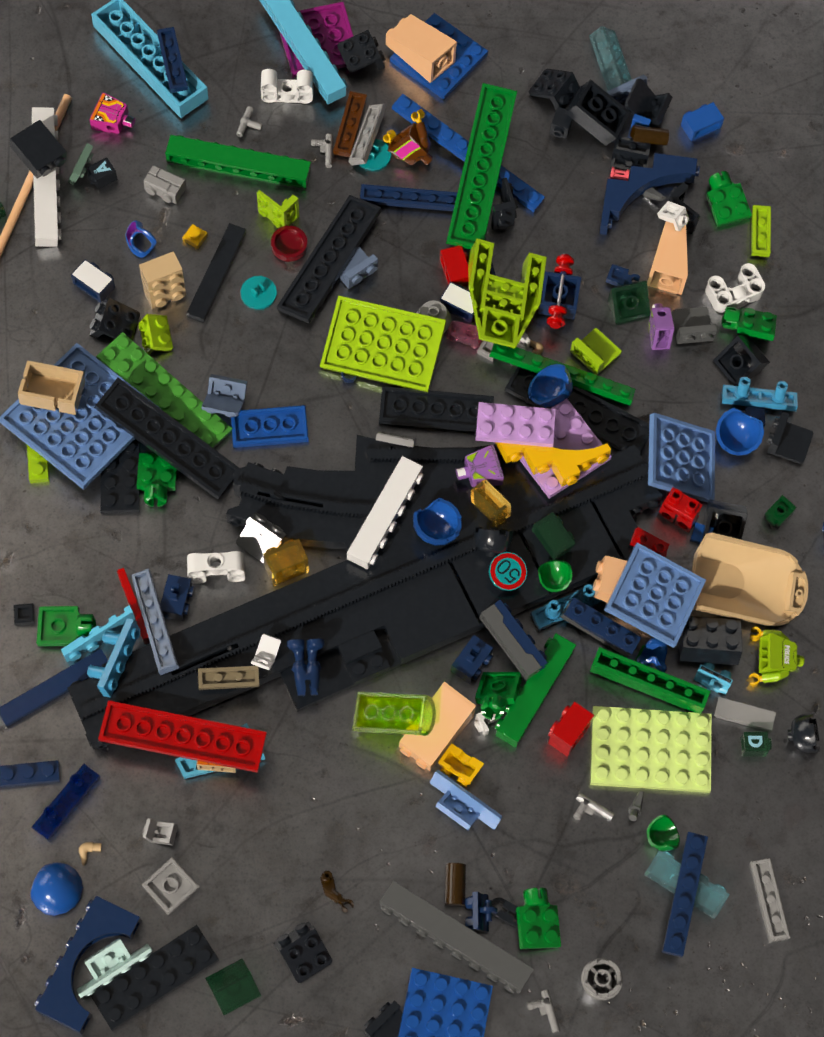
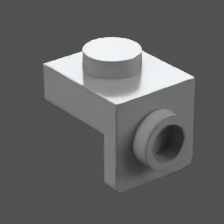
M148 818L143 829V838L156 844L173 845L178 825L175 823L157 822L152 818Z

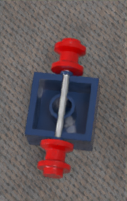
M561 254L556 258V263L559 266L555 267L554 273L545 271L538 314L549 315L547 324L554 329H559L565 325V319L563 318L575 319L581 277L572 276L573 270L570 266L574 265V259L569 254Z

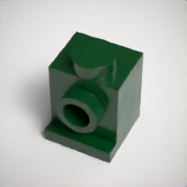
M782 495L766 511L764 517L771 526L779 529L793 515L797 507Z

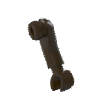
M324 871L320 880L325 896L336 904L339 903L342 911L347 913L348 909L344 905L349 904L354 908L353 901L344 899L343 895L336 891L332 873Z

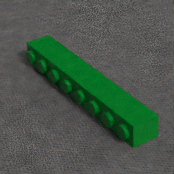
M170 135L165 152L168 163L307 189L311 173V162L305 159H294L285 155L279 156L269 152L263 153L253 149H242L233 145L227 146L217 142H206L197 138L190 139L181 135Z

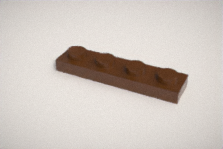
M349 92L333 154L350 158L365 108L366 94Z

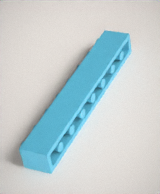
M259 0L303 68L313 73V83L326 103L330 104L346 96L347 83L345 79L339 76L337 67L331 64L329 55L326 51L323 52L319 40L313 37L310 26L304 23L303 16L300 12L296 11L294 2L292 0Z

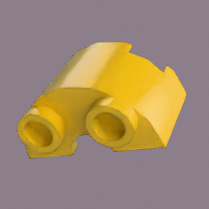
M452 743L438 761L442 767L440 771L449 778L450 776L455 778L456 782L464 788L472 783L484 766L483 762L475 757L468 756L462 749Z

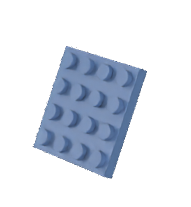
M650 414L648 485L666 491H671L674 487L685 495L704 502H708L709 499L715 500V431L661 414Z
M636 543L604 611L674 648L678 643L706 579Z

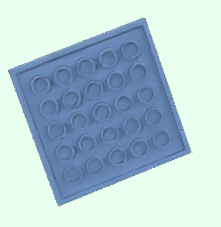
M76 343L54 364V366L84 371L85 385L76 415L59 412V408H56V411L21 405L18 399L0 416V423L84 490L135 439L94 408L117 378H120L138 393L140 392Z

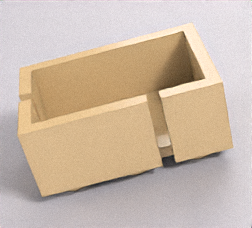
M174 251L139 264L144 293L152 309L165 306L169 300L178 301L186 296L183 270Z
M27 360L23 373L24 379L21 380L18 390L19 403L56 411V408H59V412L76 415L85 385L84 371Z

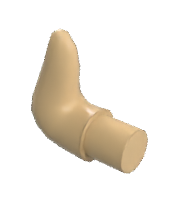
M530 340V346L534 348L532 353L541 355L544 349L543 345Z
M85 842L80 845L79 854L82 865H85L87 862L88 852H101L102 843Z

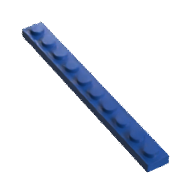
M402 94L392 105V110L411 124H417L416 121L411 119V114L422 109L425 117L421 120L425 124L428 136L465 162L469 141L409 97ZM501 165L496 186L502 188V180L507 178L508 183H511L513 187V198H516L518 202L534 213L544 201L545 196Z

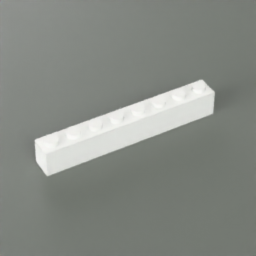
M32 107V124L41 120L58 141V131L54 129V126H58V115H54V108ZM59 167L53 168L48 175L41 176L38 179L33 175L35 246L57 247L58 240H61V229H58L57 223H61V212H57V207H60V196L56 194V190H60V180L56 179V174H59Z

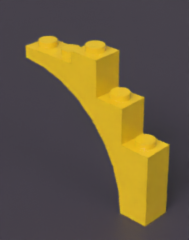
M495 442L506 463L511 461L517 462L523 456L533 475L546 473L551 468L561 487L575 484L579 479L581 471L588 470L595 463H604L608 460L611 452L608 443L591 449L563 450L554 447Z

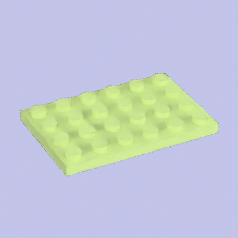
M593 706L590 785L711 792L712 714Z

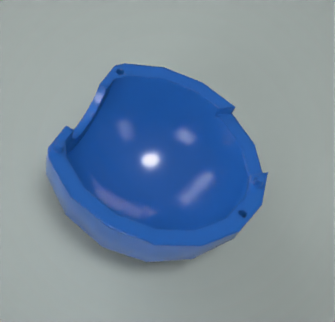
M561 364L550 365L534 376L529 384V399L537 406L552 408L568 399L572 393L573 383L566 366Z
M731 408L723 413L716 427V438L721 448L729 454L737 456L747 455L756 450L762 443L764 436L763 422L744 414L736 408Z
M438 498L425 509H419L414 512L413 527L417 535L426 543L435 546L446 545L458 537L462 528V517L458 509L451 502Z
M56 862L44 865L34 879L30 893L31 900L36 908L44 914L56 916L67 913L76 907L81 899L83 891L82 879L76 869L68 864Z

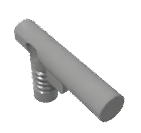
M326 134V139L322 140L311 139V146H320V152L325 153V167L331 168L333 134Z
M581 793L576 798L577 801L581 802L573 815L577 820H581L584 812L592 816L596 811L609 820L615 814ZM584 800H587L589 803L585 805Z
M549 990L541 991V999L527 1002L528 1010L539 1008L542 1016L548 1015L552 1033L559 1032L561 1030ZM548 998L550 1004H546L543 1001Z

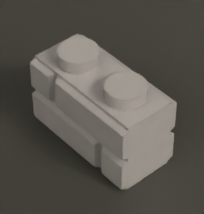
M155 165L152 166L143 182L144 189L148 194L153 196L156 194L165 202H173L175 204L178 203L187 187L185 179Z

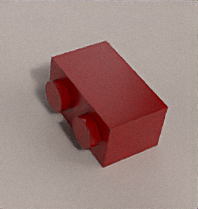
M462 246L440 250V261L448 285L452 282L463 287L468 286L467 262L469 259L467 252L463 251Z

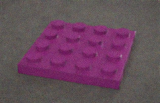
M344 2L297 11L302 14L304 23L310 26L313 37L319 40L323 52L326 51L329 55L331 64H334L337 69L346 67L337 46L338 43L353 37ZM280 32L292 78H296L297 72L305 69Z

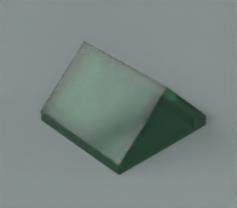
M646 280L610 289L608 303L616 324L650 316L651 311Z
M243 959L205 978L224 1016L261 996Z

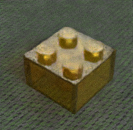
M299 539L288 540L282 546L268 548L263 553L264 568L273 587L309 572L308 557Z

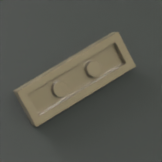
M258 666L198 669L199 690L259 687Z

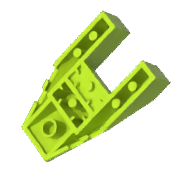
M476 239L470 251L468 275L469 291L479 339L516 348L541 303L547 257L529 252L522 265L520 282L490 274L494 243Z

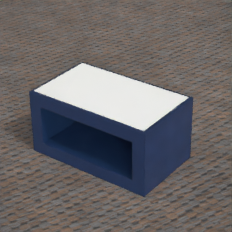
M86 259L71 274L73 284L100 303L115 289L113 276L108 272L104 273L94 262L90 263Z
M450 282L441 296L440 302L451 314L472 323L475 316L470 291L464 289L460 284Z

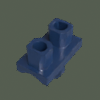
M478 891L472 892V896L465 898V906L467 909L473 910V916L466 917L465 926L481 932H489V922L492 921V914L498 913V908L492 907V900H489L488 894H482Z

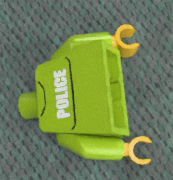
M759 627L751 629L752 633H757L758 635H750V640L758 641L760 639L759 673L762 676L756 673L750 674L749 678L754 677L757 679V682L750 683V686L756 687L762 681L763 683L780 681L788 677L790 672L795 671L797 667L804 665V656L797 655L796 643L790 641L782 631H761Z

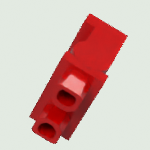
M673 487L664 500L658 515L671 523L677 517L674 525L690 533L695 522L699 519V513L703 505Z

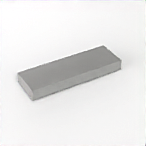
M718 697L713 717L772 732L776 712Z

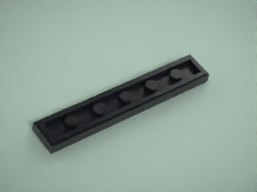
M229 223L186 313L187 317L201 322L205 321L246 234L245 228Z

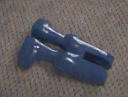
M309 639L306 641L307 665L304 662V640L287 641V647L293 651L296 662L293 663L292 671L294 672L298 696H305V680L310 682L311 695H318L321 666L317 661V653L319 649L323 648L324 639Z

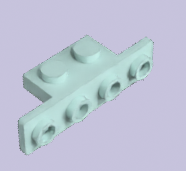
M116 939L84 960L94 978L76 990L80 998L92 995L97 987L102 984L107 985L113 981L115 975L120 972H127L132 968V964L138 960L141 962L150 956L149 953L153 950L147 943L132 954H129L121 939Z

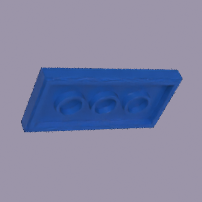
M306 405L241 410L239 416L231 417L233 448L309 442Z

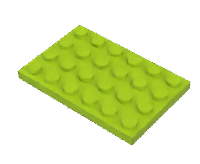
M338 296L320 368L429 392L447 321Z

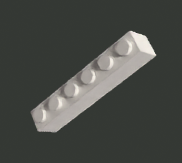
M403 456L401 457L347 552L348 560L367 570L370 564H375L378 558V550L380 548L383 549L388 540L386 538L389 532L392 533L397 524L395 520L398 516L401 517L406 508L404 504L407 499H412L416 483L420 484L424 477L422 473L423 466Z

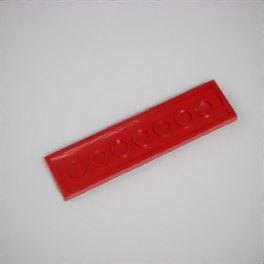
M108 700L98 740L258 773L267 732Z

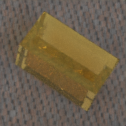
M486 479L471 489V502L496 527L511 516V504Z

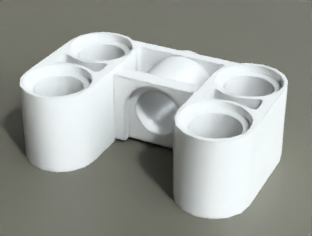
M265 69L261 73V99L267 103H310L313 100V73L309 70H300L297 72V80L278 79L275 70Z
M746 263L741 267L738 275L740 285L734 288H728L720 276L709 278L705 293L716 312L723 314L726 307L741 308L749 303L758 301L762 297L765 283L753 264Z
M231 551L224 553L188 554V578L191 579L193 584L205 583L206 576L227 575L230 582L244 581V553ZM213 562L221 563L218 567L211 566Z

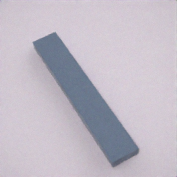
M148 568L131 575L158 672L160 675L178 669L179 665L154 580Z

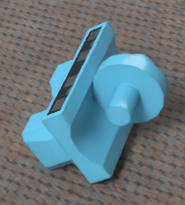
M712 663L700 665L693 680L699 682L707 690L726 695L733 681L731 679L732 673L722 670L719 674L713 671L715 666Z

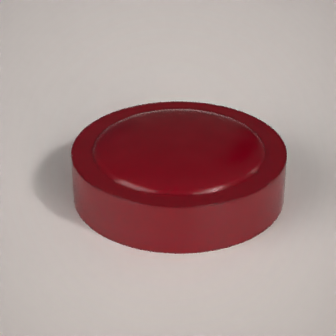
M283 226L272 235V252L278 259L292 262L299 260L307 251V236L298 227Z

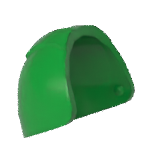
M561 560L543 563L538 568L540 583L550 592L565 590L572 580L571 565Z
M660 815L649 824L647 839L653 848L669 851L679 847V833L669 816Z

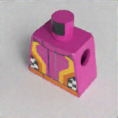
M102 93L89 120L92 130L119 134L123 126L133 128L135 117L128 116V106L106 93Z

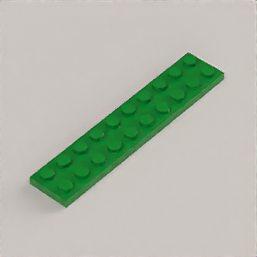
M485 83L482 84L446 244L471 249L476 239H485L517 95L515 90Z

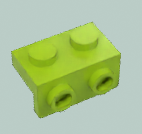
M146 314L139 322L144 351L148 355L153 350L170 352L173 349L167 316Z

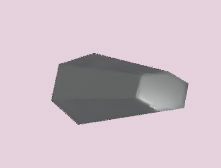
M653 187L645 190L643 194L644 197L657 201H662L666 198Z
M640 790L628 809L631 821H636L637 817L641 815L644 791Z

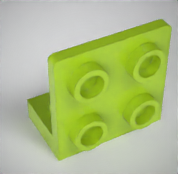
M259 190L257 192L258 212L263 217L269 218L277 228L291 226L299 218V198L295 195H292L289 199L286 198L280 206Z
M594 328L582 340L577 337L572 342L570 352L595 375L603 371L622 352L597 328Z

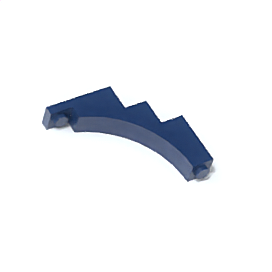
M655 153L652 168L631 166L629 181L607 178L600 234L607 235V229L612 227V220L619 221L625 209L642 195L645 190L671 183H694L695 176H699L700 166H697V158Z

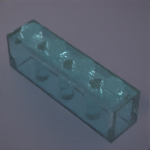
M659 850L644 875L674 893L681 862L679 863L674 860L670 853ZM700 873L694 907L715 919L730 894L726 892L727 890L723 886L712 884L708 881V877Z

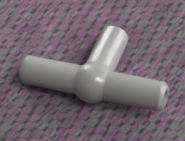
M251 106L246 108L244 116L240 119V126L236 133L238 137H243L247 126L257 130L262 129V123L250 120L253 112Z

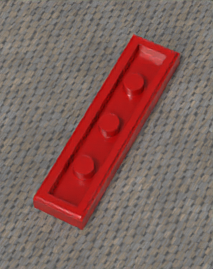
M118 569L119 580L129 606L133 611L136 623L140 628L143 642L146 645L150 644L143 616L125 569Z

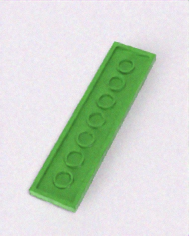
M122 332L96 356L99 361L212 448H215L232 432V428L218 415L202 410L203 402L125 333Z

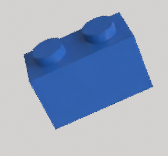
M714 102L708 105H702L695 111L686 112L683 115L681 127L689 139L693 141L720 129L724 117Z

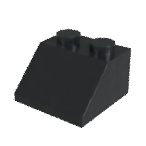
M738 335L713 359L733 386L739 385L741 377L753 378L770 363L748 335Z
M709 499L704 517L703 538L708 533L709 527H713V533L742 540L748 516L746 506Z

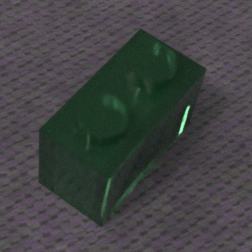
M552 512L535 523L532 531L551 558L556 560L573 549L575 538L570 531L567 532L563 527L562 519L558 515L555 516Z

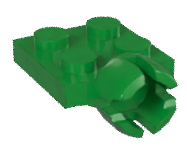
M721 171V176L719 172L710 176L708 181L711 191L705 194L717 227L745 220L752 216L741 183L734 184L727 171Z
M726 307L721 326L731 330L736 329L739 334L773 341L777 315L770 312L756 311L752 308L741 307V309Z
M139 453L137 489L144 491L145 504L154 507V498H157V507H161L167 502V493L176 490L177 469L157 454Z
M78 606L39 607L37 646H67L82 635L89 636L91 629L96 627L94 615L80 614Z
M520 672L482 673L475 701L476 704H481V713L485 718L492 720L493 715L496 714L495 720H498L503 716L507 705L515 704L522 681V674Z
M533 887L524 890V905L516 908L520 949L561 947L558 907L549 903L548 890L540 887V889Z

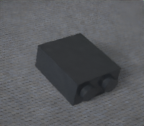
M38 120L10 138V147L37 179L48 175L53 168L60 167L66 162L67 151L41 120Z

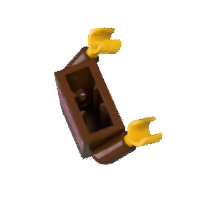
M422 109L411 114V119L416 121L417 124L412 123L397 135L394 130H389L383 136V140L386 143L389 142L388 151L393 154L394 158L402 160L409 165H413L419 160L428 165L433 159L428 153L431 141L429 140L425 124L421 120L425 117Z

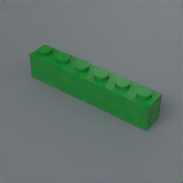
M557 633L553 639L548 638L544 645V648H546L544 654L547 657L546 661L548 663L544 669L529 678L524 686L520 685L515 704H509L506 707L505 712L507 714L505 718H500L495 726L498 738L517 747L572 656L576 644Z
M600 647L590 669L592 673L693 713L701 714L710 694V690Z

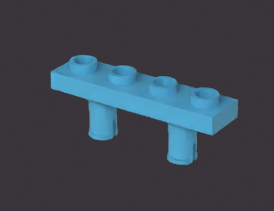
M741 377L738 386L723 385L722 404L796 411L798 407L797 393L787 392L788 384L785 381H779L776 390L750 388V379L748 377Z
M588 584L583 589L563 598L550 601L547 605L532 611L530 615L538 631L564 620L560 616L569 600L574 597L590 607L604 601L594 598L593 584Z
M126 619L120 634L104 632L103 642L115 645L106 667L94 665L88 667L87 675L90 678L100 679L97 687L104 697L111 698L114 690H116L118 680L125 670V664L132 654L136 640L140 636V628L134 619Z

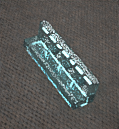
M603 26L599 27L589 35L607 90L609 91L624 84V80L629 82L632 79L615 31Z

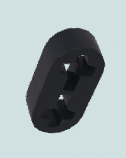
M500 897L493 899L492 907H495L493 906L494 904L502 903V908L507 912L499 910L497 914L492 915L506 924L518 928L517 922H513V916L509 915V912L516 915V908L518 906Z

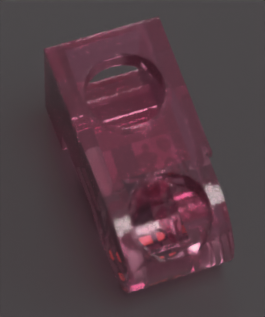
M452 321L446 333V337L449 340L470 345L472 349L478 350L482 340L479 339L477 326L459 321Z

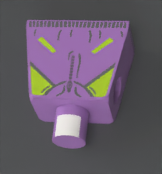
M661 303L654 304L650 313L649 332L652 350L670 349L674 333L671 310L668 307H663Z
M494 445L465 456V467L456 469L458 480L469 478L472 487H485L486 480L492 486L503 485L504 476Z

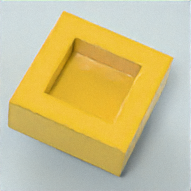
M192 224L182 239L187 244L199 249L208 237V232Z

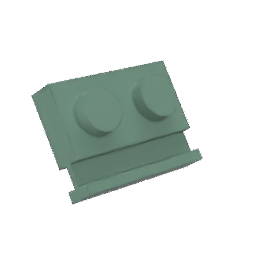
M89 143L85 145L70 175L68 183L72 185L75 184L79 177L83 178L87 169L84 165L86 162L90 163L94 155L91 153L93 146Z

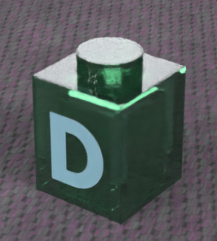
M744 732L740 737L742 757L766 756L772 748L771 738H768V732Z

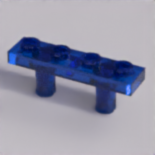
M83 764L70 777V781L52 803L43 810V814L34 823L32 829L49 841L98 781L100 775Z

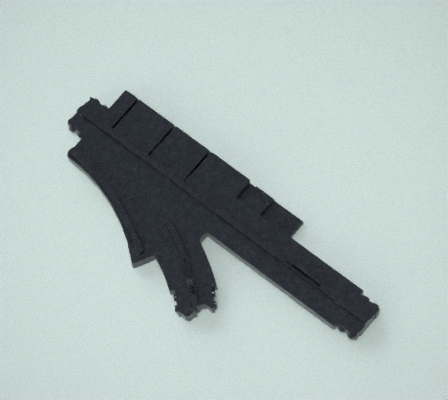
M357 435L355 471L313 470L287 466L285 473L282 474L277 469L269 470L259 463L248 462L247 466L236 469L233 474L234 494L240 497L241 502L239 506L227 510L226 517L228 523L234 526L241 525L246 527L248 518L257 512L272 524L279 526L287 534L281 544L344 549L346 554L402 456L423 466L422 473L424 477L420 484L416 483L412 499H407L404 504L406 508L401 517L398 516L395 520L397 522L395 529L392 533L389 532L386 538L388 540L383 549L380 548L378 550V558L374 565L370 564L368 570L350 560H345L170 635L179 668L160 675L158 672L151 644L132 651L111 698L104 697L97 687L100 679L89 677V679L84 681H75L67 689L70 696L73 697L72 701L86 731L85 735L90 747L102 749L109 745V743L98 740L108 700L191 716L255 688L199 690L198 669L256 666L251 664V661L256 654L262 635L267 634L280 639L281 644L271 669L267 670L258 667L259 685L281 676L297 712L399 668L401 664H405L486 628L479 618L481 612L499 600L510 607L511 615L514 616L597 579L596 566L598 561H601L605 555L628 561L634 546L630 545V541L635 529L638 528L633 517L640 515L645 509L658 507L663 495L656 487L648 485V464L644 462L640 450L635 445L630 447L624 446L615 454L610 453L612 456L611 460L549 499L521 461L506 463L496 444H494L504 479L503 485L493 487L511 504V514L486 491V486L472 487L469 478L458 480L456 475V469L465 467V456L490 445L445 448L408 447ZM442 498L451 502L458 509L462 517V528L458 537L446 545L435 546L426 543L417 535L413 527V515L417 510H423L436 499ZM475 527L513 530L512 544L505 552L515 553L525 562L527 576L522 586L516 590L505 591L493 584L489 576V566L494 557L486 556V552L480 551L476 547L474 542ZM561 560L571 565L572 580L565 590L550 592L542 586L539 580L538 568L543 563ZM309 639H324V646L317 653V661L321 666L318 695L310 694V682L305 680V696H298L294 672L292 671L293 663L296 661L293 651L287 647V641L304 640V662L307 665L306 641Z

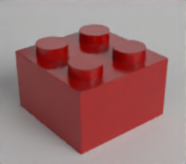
M575 701L571 706L567 705L561 713L560 722L556 720L548 734L550 737L548 744L567 757L588 730L594 717L591 712Z

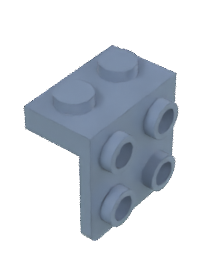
M358 247L339 278L350 289L378 270V258L374 254L368 257Z
M211 374L208 392L201 409L212 414H224L227 417L239 416L245 402L248 381Z

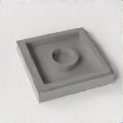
M380 431L376 435V440L408 447H414L417 440L415 437Z
M173 857L141 884L168 915H171L200 888Z

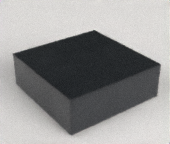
M33 603L14 605L15 626L35 624Z

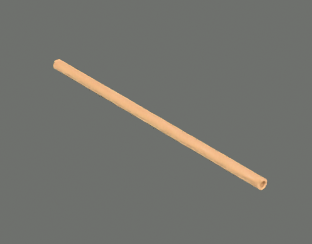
M68 94L63 95L55 115H58V126H54L55 131H58L72 100V97ZM29 171L0 235V258L32 189L33 174L31 171Z

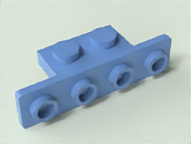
M440 770L434 773L430 784L444 793L435 807L467 830L471 828L477 819H480L492 829H496L502 819V815Z

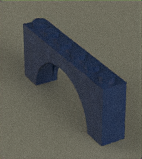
M95 896L94 900L91 899L87 904V913L84 919L80 918L75 928L77 930L74 937L69 938L65 946L67 950L64 956H60L56 962L55 967L57 969L54 975H50L45 983L46 990L43 994H39L35 1001V1010L38 1013L80 1034H83L92 1017V1014L79 1004L74 991L75 970L81 957L93 944L102 939L113 936L133 939L142 922L139 916L98 896Z

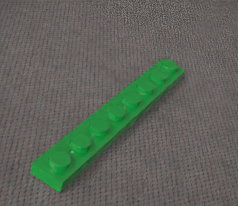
M494 343L489 356L535 373H539L550 365H565L571 375L573 386L629 406L633 401L636 390L628 385L518 347L511 348Z

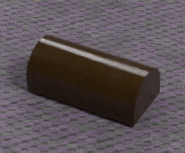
M633 125L630 136L634 142L668 145L669 130Z
M448 863L445 866V906L465 907L466 864Z

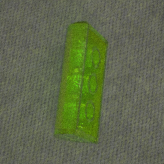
M358 692L352 731L427 736L431 733L435 724L436 709L434 701L429 695Z

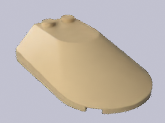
M707 533L696 550L693 559L692 572L706 579L694 609L767 626L784 625L796 616H799L806 605L808 598L807 576L797 563L798 560L784 550L716 533Z

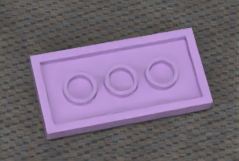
M479 402L475 440L553 448L556 409Z

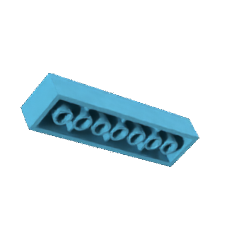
M111 0L91 14L93 27L180 118L208 100L207 86L183 61L188 90L170 93L158 36L124 0Z

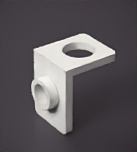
M263 634L251 664L270 670L274 664L281 640Z

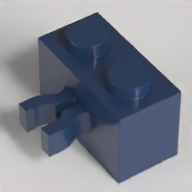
M168 574L160 603L165 618L183 621L184 616L188 615L190 609L188 600L189 597H193L195 589L190 578Z
M473 635L451 665V672L469 684L473 679L477 681L483 672L481 668L484 664L488 665L494 657L492 655L493 647Z

